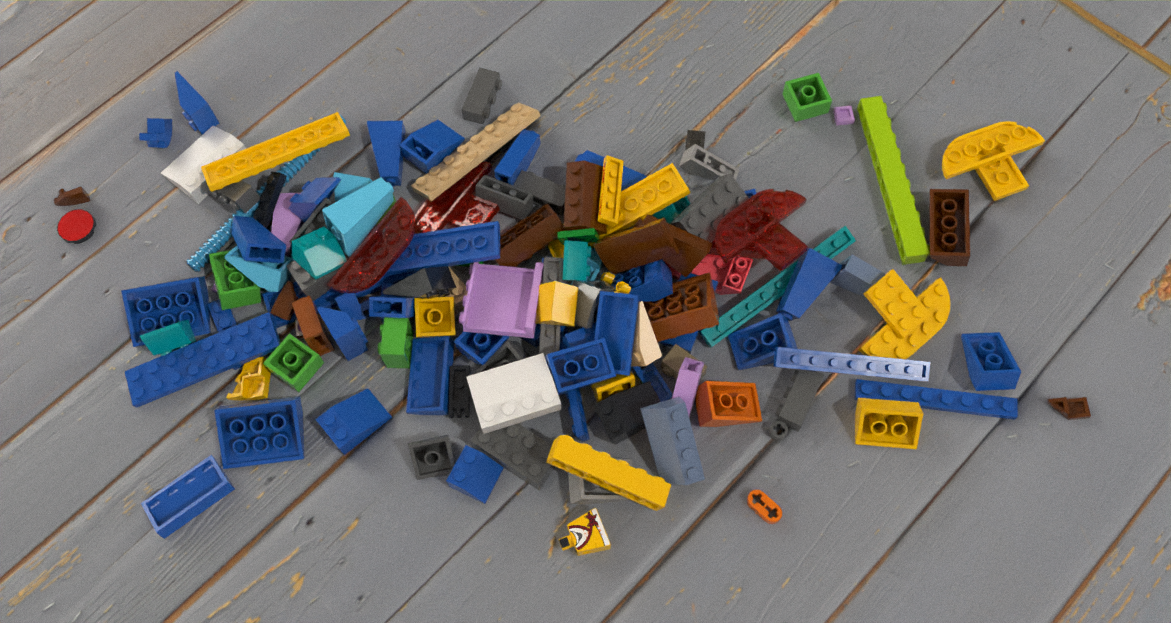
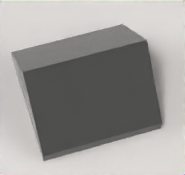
M449 435L408 443L417 480L451 473L456 463Z

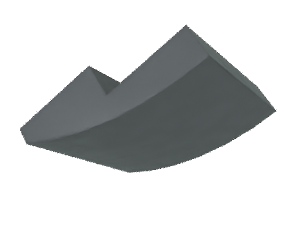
M574 280L571 286L578 287L575 324L584 328H592L595 309H598L600 291H604V289Z

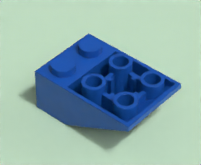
M436 120L411 133L399 146L403 157L427 174L432 167L437 166L445 157L449 156L465 138L440 120Z
M662 259L632 268L623 274H617L611 283L615 291L618 282L623 281L631 287L629 294L639 295V301L643 302L658 301L673 294L672 272Z

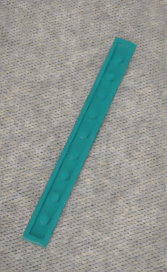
M843 226L814 247L813 250L832 259L856 240L848 228ZM798 260L719 317V325L699 331L709 348L716 345L781 297L785 292Z

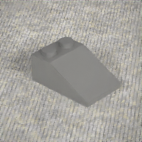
M616 459L624 460L629 463V466L633 467L632 459ZM568 472L570 504L630 501V499Z

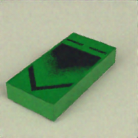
M595 228L559 231L558 239L562 245H564V241L593 243L599 240V235Z

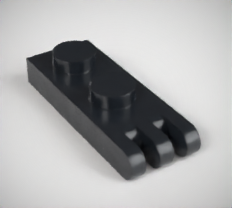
M470 365L450 366L449 418H454V411H457V418H462V410H465V418L470 417V388L467 381V376H470L471 373Z

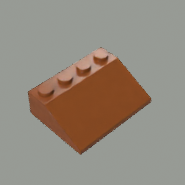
M710 272L672 283L673 294L658 301L643 302L657 342L719 325L718 308Z

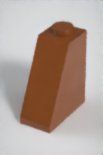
M310 295L292 302L304 339L309 347L320 356L334 351L332 342Z

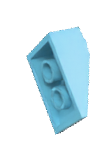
M238 246L225 255V259L257 286L265 288L269 292H278L291 279L292 274L286 265L294 261L293 258L284 256L283 263L244 261Z

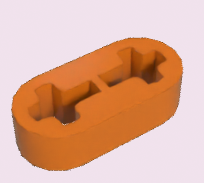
M757 489L749 493L747 504L768 524L779 522L782 517V510L771 498ZM752 496H754V497L760 496V497H761L760 502H761L764 506H762V505H761L760 503H758V502H757L756 504H754V503L752 502V501H753V497H752ZM775 510V516L777 518H775L774 516L772 518H769V511Z

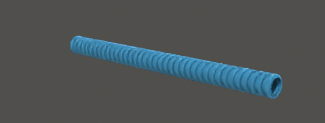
M340 115L346 125V120ZM320 148L311 151L309 154L296 157L287 163L285 162L284 166H281L280 170L276 172L286 175L285 183H289V179H292L293 175H296L297 171H300L301 167L303 168L309 162L308 160H311L312 156H315L316 152L320 151ZM267 182L264 183V186L260 187V190L256 191L259 196L264 192ZM260 200L246 214L240 210L236 211V214H232V218H228V222H224V226H220V230H216V234H212V238H208V242H204L203 247H199V251H195V255H191V259L186 260L187 264L194 271L200 272V268H204V264L209 263V254L217 253L233 237L231 230L234 216L253 217Z

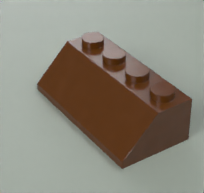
M585 160L567 163L564 228L566 231L595 228L598 235L607 234V224L598 222L603 166Z
M930 189V257L946 266L967 267L970 259L969 189Z
M546 203L500 235V259L495 260L499 266L517 267L523 260H529L538 250L545 249L548 243L554 239L557 240L558 232L566 231L563 223Z

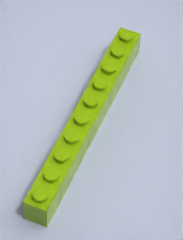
M882 96L861 98L857 111L902 265L925 262L930 254V246L925 241V230L920 224V213L915 208V197L913 194L911 195L910 181L905 175V164L901 162L900 148H897L896 135L892 132L891 119L887 116V105L883 102Z

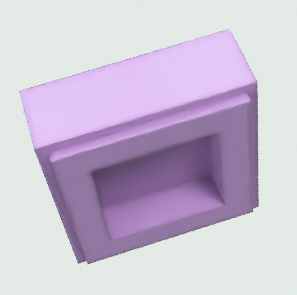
M852 106L834 107L833 113L836 126L854 124L855 118Z

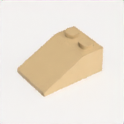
M643 301L638 303L631 367L647 366L662 356Z

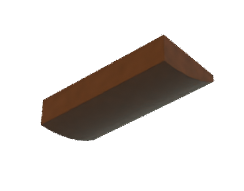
M665 218L601 238L593 245L600 259L612 274L680 253Z

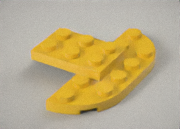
M1011 121L998 122L954 139L943 154L942 171L945 179H949L975 169L991 197L996 201L1024 191L1029 187V184L1011 156L1043 145L1045 140L1036 130L1029 126L1026 128L1017 125V122Z
M894 269L888 271L863 293L887 324L858 350L863 355L907 359L944 326L948 319L950 295L942 278L936 279L916 297Z

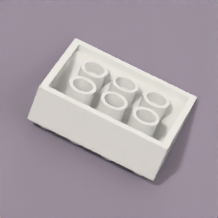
M212 126L164 169L161 174L199 204L210 194V189L206 184L201 166L244 150L246 147L233 135Z
M543 353L467 376L483 434L561 410V402Z

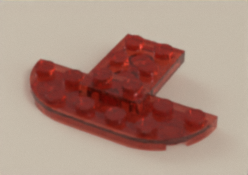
M481 162L434 200L430 201L427 199L414 217L412 224L414 226L413 234L443 230L447 224L457 228L490 222L500 210L498 204L474 196L472 193L484 175L487 176L493 169L492 165L488 162Z
M767 189L756 193L720 221L715 235V246L720 257L728 263L747 247L751 246L779 271H782L804 254L808 246L780 223L802 207L807 199L796 192L786 189L785 192Z
M400 197L377 226H374L361 245L327 284L330 288L342 293L364 291L375 285L412 241L416 229L414 212L404 198Z

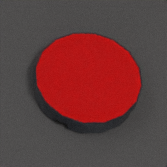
M75 209L61 217L58 222L57 231L59 236L67 243L80 244L93 236L97 224L95 218L88 211Z

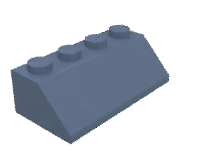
M680 397L640 408L658 476L665 479V482L671 485H689L705 480L685 402Z

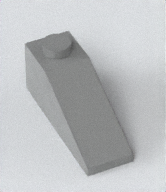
M696 144L684 151L679 167L693 175L711 180H716L718 177L731 174L736 180L739 172L738 168Z

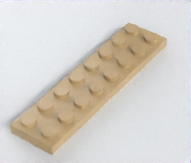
M521 103L514 104L509 111L500 115L496 121L487 125L483 131L471 137L470 141L459 146L457 151L445 157L437 166L432 167L429 173L419 177L411 185L413 191L430 201L434 200L541 116L539 111Z

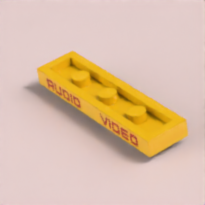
M607 155L603 162L598 222L615 227L619 219L624 161Z

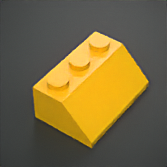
M858 398L855 412V444L917 449L924 414L919 403Z

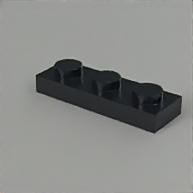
M271 171L266 181L265 190L260 196L258 208L254 212V219L264 227L269 225L287 176L282 173Z

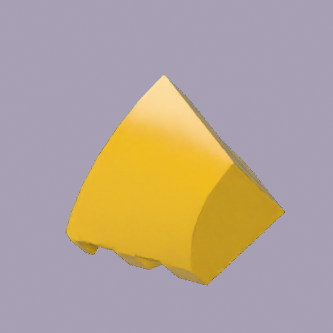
M259 357L243 365L242 372L235 380L238 384L232 394H227L228 400L245 401L268 398L271 372L263 364L266 358Z

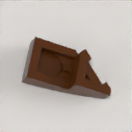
M81 186L67 192L64 189H60L58 198H54L56 206H72L91 201L88 193Z
M288 281L285 284L270 312L288 321L291 320L294 312L292 302L299 300L295 294L293 282Z
M1087 397L1048 399V404L1068 420L1088 419L1091 417Z

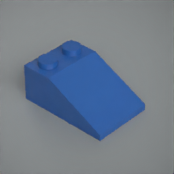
M176 71L175 79L179 103L184 110L182 115L194 131L198 130L203 135L209 128L218 125L219 121L203 97Z
M339 177L315 178L312 182L307 181L302 187L303 191L300 194L296 193L290 199L291 205L288 209L305 223L325 198L330 199L341 179Z
M781 313L728 335L738 370L774 363L775 347L798 349L789 321Z
M1000 332L961 335L969 377L976 391L1011 390L1016 388L1021 370Z
M605 338L549 353L545 356L558 395L616 377Z
M367 388L332 406L315 420L341 452L346 455L390 420L392 416Z

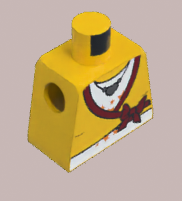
M596 508L570 522L567 525L570 535L558 539L563 551L575 547L578 556L611 549L610 541Z

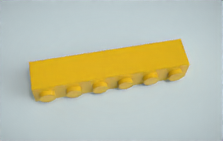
M560 435L553 441L546 463L655 511L665 507L671 484L665 482V479L662 477L651 476L644 469L631 467L628 462L611 458L610 454L598 452L588 444H580L568 435Z

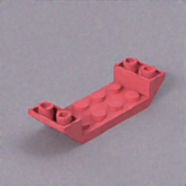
M709 251L692 270L691 274L702 275L710 272L712 280L718 281L715 293L720 295L740 294L753 259L736 253L734 258L730 259ZM666 263L672 272V278L679 280L681 273Z

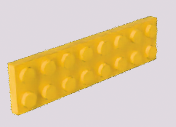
M336 112L201 166V169L212 192L232 183L240 182L249 176L257 175L259 172L269 168H274L286 161H291L301 155L309 154L318 148L326 147L333 142L343 140L345 137L350 136V133L339 113Z
M673 163L621 191L618 224L615 227L607 225V234L599 235V239L620 233L635 225L639 218L643 220L647 214L653 215L690 194L689 188ZM554 239L548 243V248L554 258H564V245L561 244L559 239ZM596 242L588 243V246H591L592 249Z

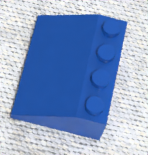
M205 276L121 290L133 347L145 345L140 335L184 320L189 321L194 336L211 333L210 311L207 305L209 304V295Z
M300 396L225 405L214 410L223 469L304 459V425Z

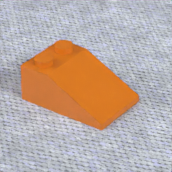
M705 381L698 385L695 402L700 427H721L762 421L755 383Z

